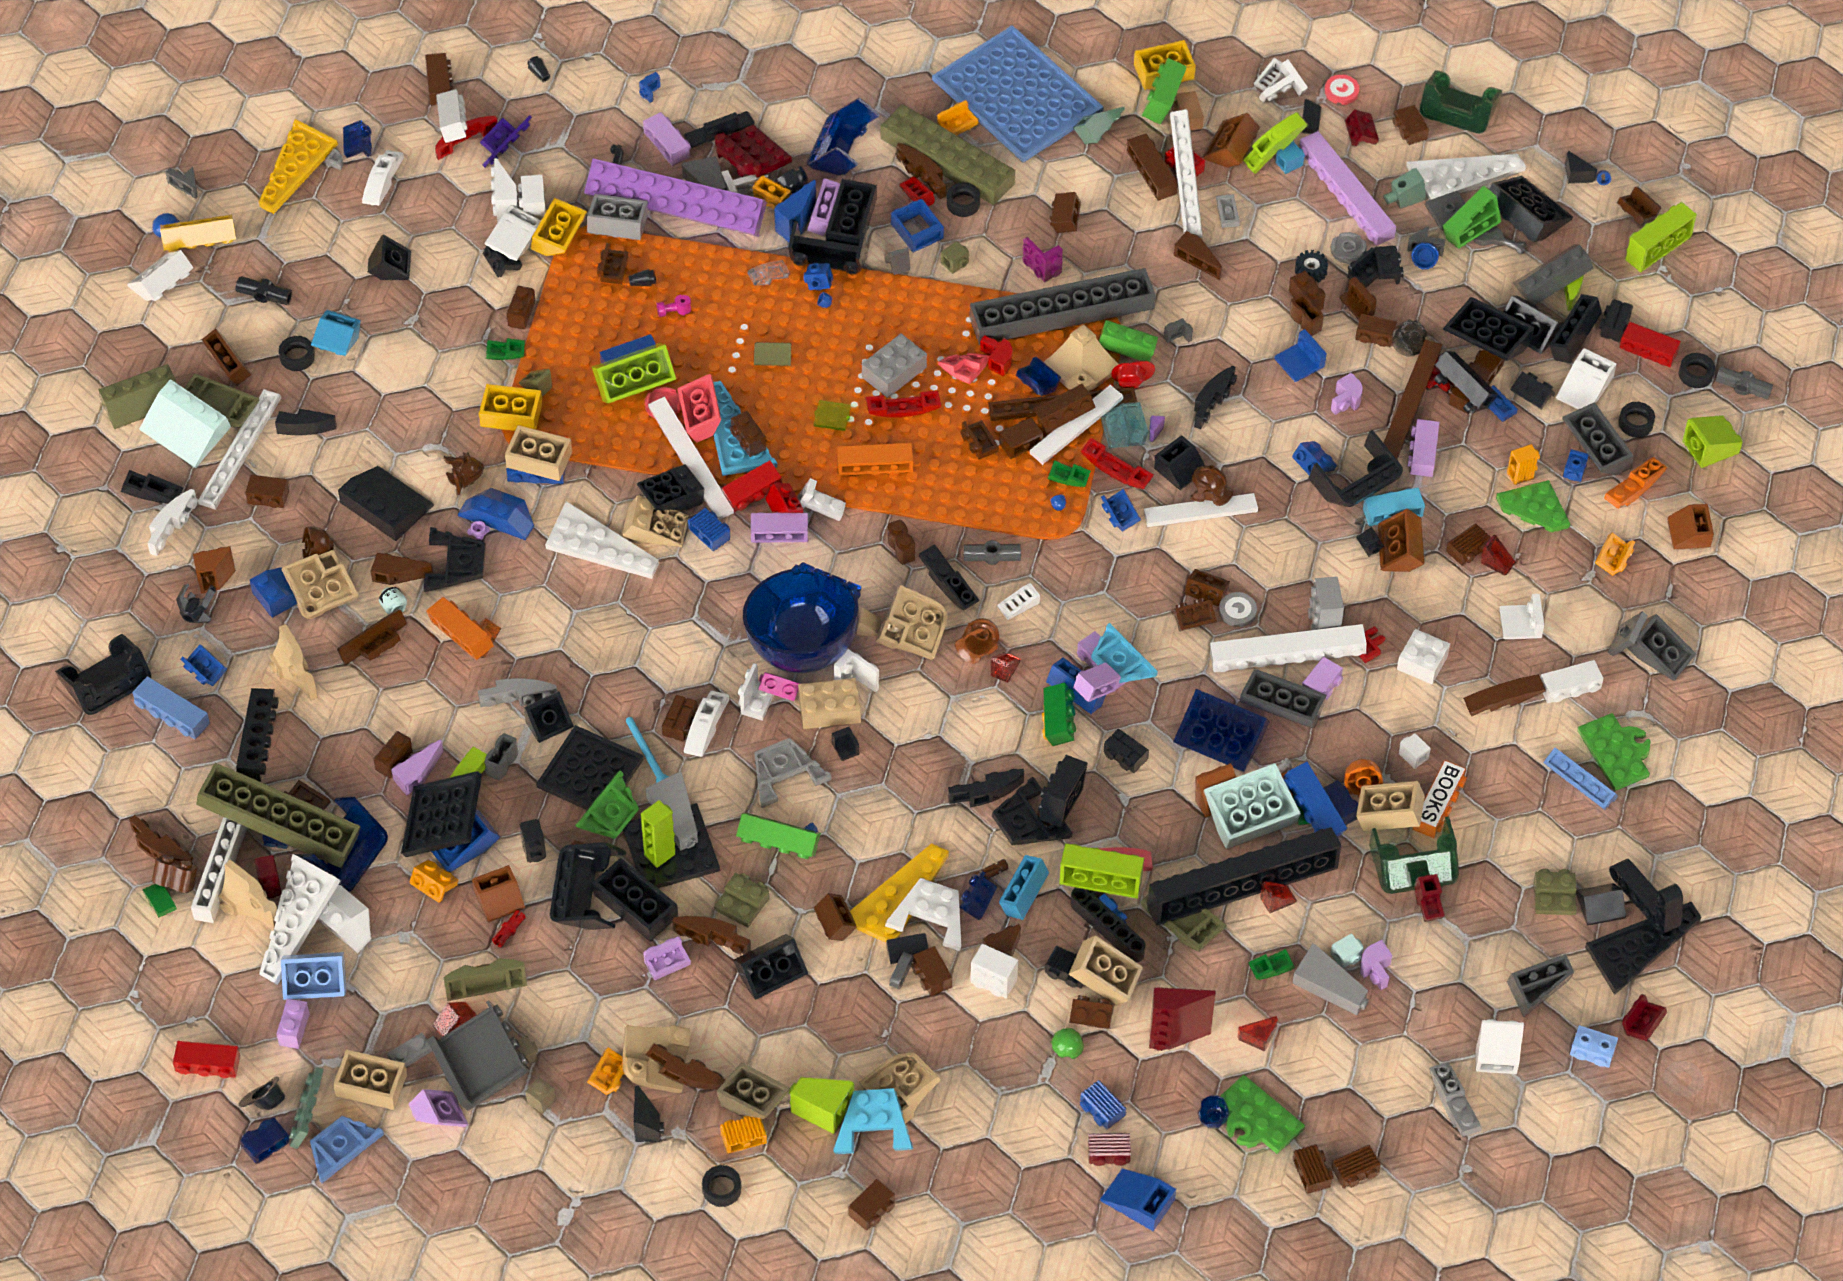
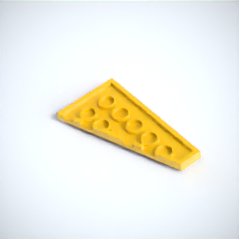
M294 119L293 127L288 133V139L283 145L275 163V169L271 172L269 183L265 186L259 200V207L275 214L327 158L332 149L338 146V141Z
M931 843L851 909L850 913L857 925L856 929L883 942L899 938L902 932L886 927L887 920L920 878L931 882L934 881L948 858L949 851ZM908 914L904 925V929L906 928L907 924L912 918V915Z

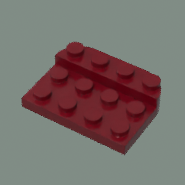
M755 125L748 126L730 136H727L725 133L715 136L717 157L719 159L724 157L737 168L738 175L744 177L745 174L756 175V178H759L792 163V156Z

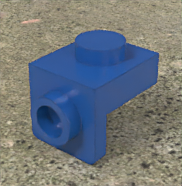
M656 71L639 81L641 97L647 99L650 103L653 102V92L661 87L660 75Z

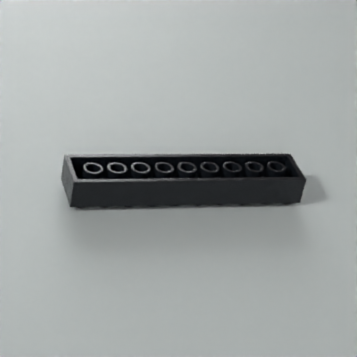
M1332 827L1320 829L1295 839L1284 840L1279 844L1247 852L1244 855L1234 858L1230 857L1225 861L1211 863L1208 866L1192 869L1180 875H1173L1171 878L1161 881L1157 880L1149 884L1147 909L1156 926H1159L1168 921L1200 913L1203 909L1209 910L1338 869L1341 843Z

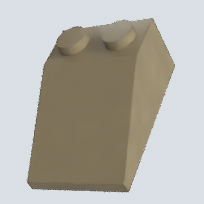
M741 1062L717 1090V1095L721 1106L736 1114L766 1119L790 1091V1087Z

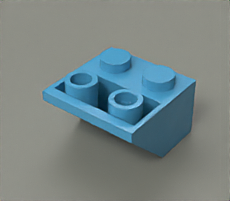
M326 310L319 320L311 346L334 352L337 355L346 356L359 338L361 320Z

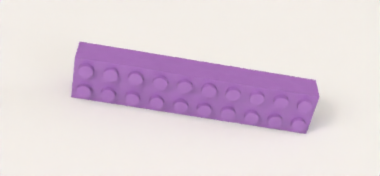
M597 159L592 160L584 191L586 195L594 197V194L648 201L649 211L759 237L767 202L763 199Z

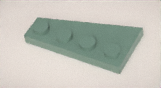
M316 1067L312 1073L309 1072L305 1081V1084L308 1085L307 1090L302 1092L300 1097L302 1106L301 1109H297L294 1117L297 1123L295 1127H292L289 1138L292 1139L290 1147L298 1149L308 1134V1125L313 1115L311 1112L317 1099L314 1097V1094L318 1093L324 1071L322 1068Z

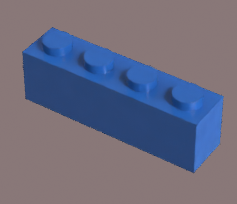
M1308 762L1289 770L1283 776L1288 789L1294 795L1295 803L1302 808L1304 817L1308 823H1311L1314 832L1332 827L1338 837L1348 829Z

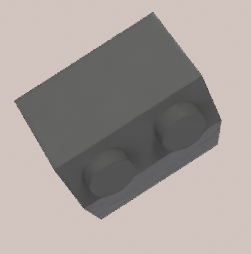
M1657 614L1646 619L1635 644L1628 647L1639 660L1673 681L1677 679L1696 655Z

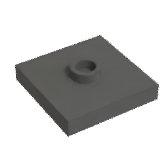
M1455 191L1428 200L1425 206L1442 231L1444 230L1443 225L1465 204V201L1459 192Z
M1642 611L1621 624L1609 648L1608 653L1615 656L1635 644L1647 619V614Z

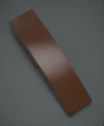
M1539 674L1483 689L1463 699L1470 715L1474 716L1488 709L1491 712L1508 704L1510 707H1513L1546 692V689Z

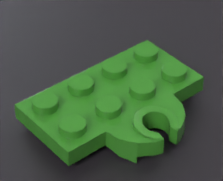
M1613 713L1578 727V733L1614 791L1649 777L1650 773L1643 760L1649 755L1651 741L1650 739H1646L1644 743H1637L1635 741L1637 738L1643 739L1646 737L1644 730L1632 726L1622 728Z
M1245 1075L1240 1077L1216 1100V1104L1229 1114L1226 1125L1228 1136L1232 1138L1236 1130H1243L1245 1134L1238 1137L1236 1144L1247 1146V1149L1263 1142L1278 1154L1305 1129V1125Z

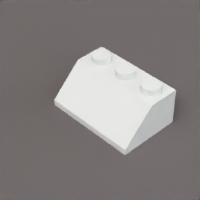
M181 250L169 252L127 285L146 301H156L163 296L162 292L166 289L170 290L175 287L177 280H182L189 276V271L193 269V266Z

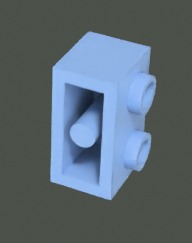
M1579 1025L1570 1055L1579 1060H1587L1597 1066L1609 1068L1618 1038Z

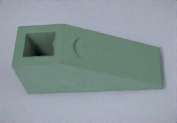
M1120 107L1085 116L1075 125L1074 130L1085 144H1095L1102 139V134L1112 127L1111 124L1121 117V113L1125 108Z

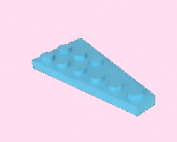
M721 381L713 382L721 421L713 437L722 476L750 472L769 460L774 467H777V462L772 458L767 447L765 451L749 457L746 451L742 449L739 441L730 431L731 418L741 414V409L734 403Z

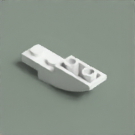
M386 150L384 155L378 156L370 172L362 203L378 206L381 204L392 186L391 178L404 159L403 152Z
M190 489L173 499L154 518L149 526L151 538L148 541L150 554L157 556L160 550L164 549L166 540L169 535H172L174 528L181 530L183 524L187 523L190 512L196 508L198 503L195 490Z
M710 691L707 698L702 699L689 730L684 753L703 757L716 732V724L729 701V694Z

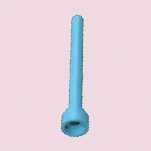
M627 717L626 723L656 776V783L669 777L663 774L633 718Z

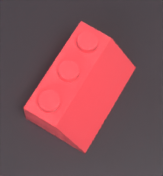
M709 374L677 388L686 431L696 443L713 436L721 421L712 375Z

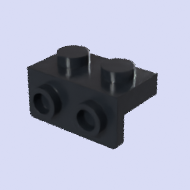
M1396 245L1374 247L1379 279L1395 278V283L1400 284L1404 271L1403 267H1400L1399 264L1401 263V254L1397 253Z
M486 246L483 251L484 257L497 277H502L505 270H520L523 266L519 259L517 261L509 259L506 255L491 249L489 246Z
M1373 247L1368 251H1364L1360 258L1352 261L1348 266L1347 278L1352 279L1356 277L1365 287H1368L1379 277L1375 260V249Z
M1522 371L1510 390L1542 410L1550 396L1554 397L1556 394L1552 390L1553 386L1545 381L1540 383L1537 381L1538 377L1531 372L1526 374Z

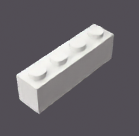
M457 89L438 94L439 123L445 143L466 137L465 130L468 127L464 107L465 102L462 94L459 95Z

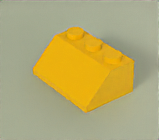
M554 198L532 236L531 250L546 256L565 253L584 220L587 211Z

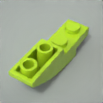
M1298 112L1288 116L1261 136L1252 145L1253 150L1243 161L1256 174L1279 149L1284 150L1308 124Z

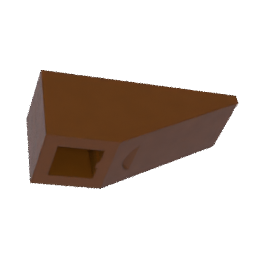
M377 553L370 571L372 582L393 585L425 578V573L433 574L432 563L424 560L418 561L408 557L393 556L388 553Z

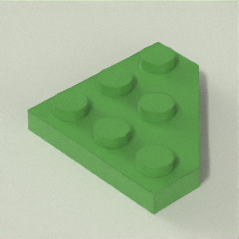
M1549 480L1497 493L1496 495L1501 510L1505 514H1514L1521 517L1520 520L1532 525L1536 523L1545 527V530L1550 532L1570 527V522Z

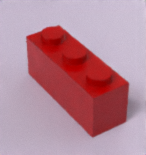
M1629 322L1622 335L1619 348L1671 368L1678 354L1681 341Z
M769 460L722 487V492L734 512L742 511L750 503L763 499L774 483H782V477Z
M177 1041L173 1065L175 1072L183 1075L191 1073L201 1076L214 1075L221 1078L236 1077L240 1052L238 1046Z

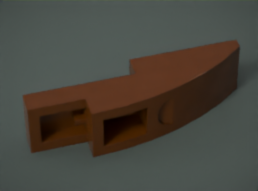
M898 143L895 155L897 160L903 163L907 173H911L916 178L921 177L922 181L928 184L930 190L939 199L946 197L943 170L922 152Z
M136 815L129 819L132 831L137 834L135 836L137 845L146 854L154 859L163 855H172L178 861H190L193 865L192 855L187 850L183 851L175 838L171 839L167 834L161 838L158 832H153L149 829L150 827L144 819L140 820Z
M702 916L674 917L672 920L673 931L676 934L691 938L697 944L709 946L710 942L714 941L717 945L726 946L737 954L744 955L751 951V941L738 935L737 926L731 923Z
M653 1043L645 1054L662 1066L658 1073L677 1083L699 1089L716 1090L726 1081L719 1072L706 1068L702 1061L692 1058L686 1064L681 1057L667 1052V1049L660 1044Z

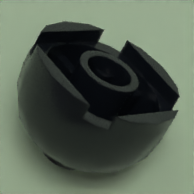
M801 166L798 167L799 170L795 171L793 168L777 179L778 184L782 185L783 188L791 190L792 194L809 183L808 176Z

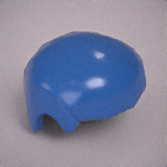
M171 213L160 214L153 220L152 231L157 237H161L160 225L178 223L180 221Z
M1422 242L1413 248L1411 257L1414 265L1418 268L1430 269L1437 263L1439 253L1433 244Z

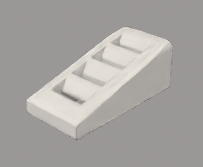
M1273 58L1254 82V85L1265 91L1285 77L1280 70L1282 62ZM1263 81L1268 84V87L1262 85L1261 82Z
M1029 583L1003 600L997 607L1006 619L1009 620L1040 604V595L1032 584ZM1008 605L1012 608L1011 612L1007 608Z

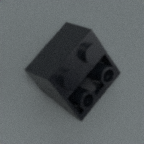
M1182 435L1155 455L1154 469L1179 490H1182L1192 482V475L1196 468L1206 466L1196 447Z

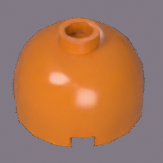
M1357 759L1351 762L1344 773L1345 789L1350 795L1352 793L1359 795L1358 798H1360L1362 786L1383 784L1381 769L1375 762L1369 759Z

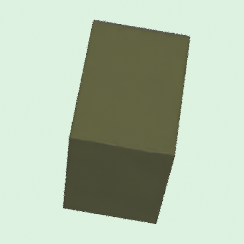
M549 369L531 371L519 384L525 389L541 390L543 397L552 388L551 371Z

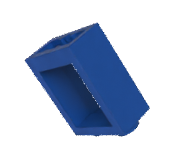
M923 199L913 201L909 205L891 212V225L913 253L944 239L943 225ZM921 215L929 228L911 235L902 223Z

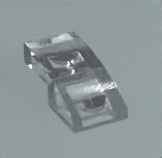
M783 260L768 262L756 266L747 272L754 286L768 285L772 279L788 278L790 275Z

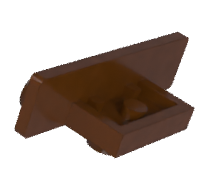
M396 609L340 646L337 651L342 662L348 664L360 655L371 661L378 658L387 649L393 648L401 641L396 631L407 624L402 611Z

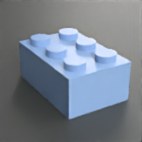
M344 952L284 955L281 958L283 1000L345 996L347 989Z

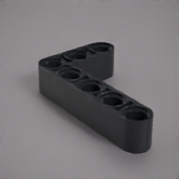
M1628 858L1609 867V873L1615 883L1623 889V892L1659 933L1664 934L1681 926L1683 893L1677 884L1674 883L1657 891Z
M1075 887L1071 893L1072 909L1121 953L1135 962L1142 961L1145 956V941L1098 899L1106 893Z

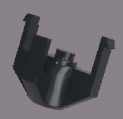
M189 584L183 585L176 598L182 618L189 623L210 622L211 618L204 611L211 602L217 588L210 585L202 599L195 598L196 595L192 592L187 595L186 599L184 594Z

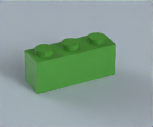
M1106 320L1098 341L1106 350L1140 361L1150 362L1158 337Z

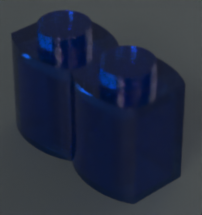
M271 1118L261 1122L258 1129L246 1132L240 1142L243 1150L255 1164H258L267 1159L272 1153L286 1146L290 1139L289 1134L275 1118Z

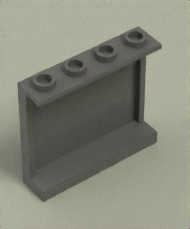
M489 1000L486 1002L489 1008L439 1040L435 1036L427 1039L460 1105L467 1111L530 1072L526 1065L529 1063L527 1057L523 1052L520 1053L518 1049L520 1047L519 1042L514 1036H511L510 1031L512 1029L506 1020L503 1021L501 1017L503 1015L502 1010L497 1004L494 1006Z

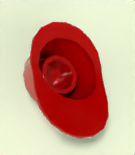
M1148 361L1121 363L1112 369L1111 375L1120 387H1134L1136 389L1153 376L1155 366Z

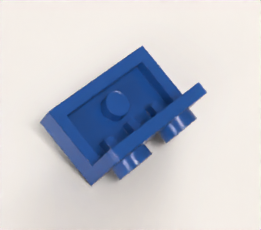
M1315 441L1300 443L1292 455V458L1308 475H1310L1315 463H1318L1324 472L1334 471L1337 467L1332 457L1326 454L1320 444Z
M1124 489L1108 499L1105 495L1101 496L1104 502L1101 505L1107 514L1110 513L1111 517L1109 520L1114 528L1118 527L1123 532L1141 520Z
M199 644L188 659L183 656L180 659L185 663L183 667L190 673L194 672L197 675L195 678L203 685L207 683L214 686L227 670L201 644Z

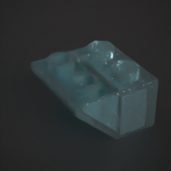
M1140 402L1123 403L1101 417L1109 448L1145 445L1148 429Z

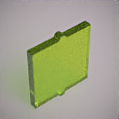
M819 400L817 411L814 412L813 426L845 431L847 422L850 420L851 405Z

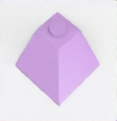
M423 1089L409 1103L416 1121L466 1127L468 1125L453 1092Z

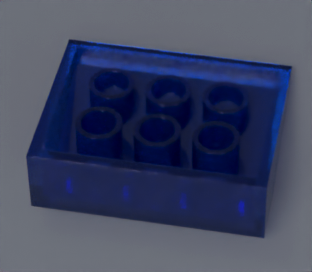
M1196 689L1173 742L1223 764L1231 763L1233 768L1245 772L1264 737L1270 721L1263 716Z

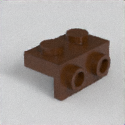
M1638 186L1634 187L1630 195L1620 197L1617 201L1622 210L1629 213L1641 225L1654 221L1661 210V206Z
M606 243L605 250L602 249L601 251L602 262L597 267V274H600L601 282L622 284L629 257L628 252L611 250L610 244Z
M1356 277L1350 279L1348 291L1341 294L1339 299L1358 320H1360L1361 314L1375 315L1377 303L1375 296L1370 294L1365 285Z
M982 420L969 426L966 421L962 422L961 436L964 441H968L972 454H976L978 459L999 451L997 443Z
M300 780L297 781L289 793L284 791L288 795L323 810L331 803L328 797Z
M1078 995V999L1074 998L1072 1002L1069 1023L1110 1029L1114 1005L1110 1004V1000L1098 998V1002L1090 1001L1088 996Z

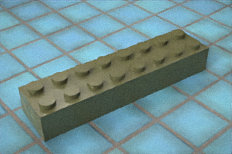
M903 104L881 124V139L895 148H897L898 143L922 152L943 170L944 177L956 184L969 183L974 185L980 192V198L992 205H995L1015 184V169Z
M214 763L198 792L196 805L339 868L343 867L359 835V825L218 763Z

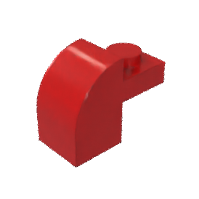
M984 335L980 340V351L989 355L988 369L1004 377L1012 366V345L1005 338L999 343L995 339Z

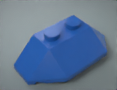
M489 488L467 499L458 513L459 517L473 522L482 521L492 529L523 540L527 539L534 527L524 499L493 488Z

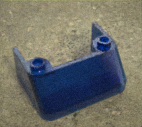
M860 97L830 114L824 122L807 160V165L814 170L838 176L847 174L849 170L858 166V163L848 155L855 138L863 136L867 131L868 123L878 118L880 114Z
M355 797L335 798L334 801L346 813L343 819L360 826L358 838L343 867L339 868L330 863L326 864L314 854L295 855L340 880L338 885L351 892L387 843L388 834Z

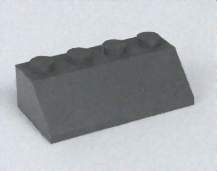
M1574 244L1513 283L1528 302L1536 305L1594 268L1589 255L1581 245Z
M1595 402L1562 417L1565 424L1601 473L1616 476L1632 468L1634 455Z

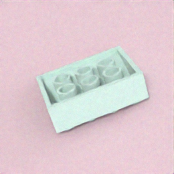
M170 379L158 393L139 429L196 468L231 428V425L224 415Z
M1276 763L1204 789L1217 832L1226 849L1298 822L1300 811Z

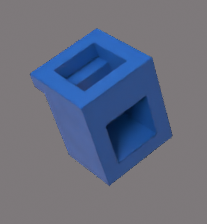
M1571 449L1563 477L1581 482L1589 455Z

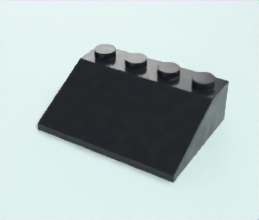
M1523 176L1494 182L1489 188L1497 196L1501 217L1512 223L1515 229L1523 232L1530 241L1537 242L1546 239L1573 219L1571 214Z
M1470 297L1443 327V330L1508 361L1522 354L1532 343L1534 327Z
M380 466L350 478L338 489L342 505L394 541H397L434 506V503Z

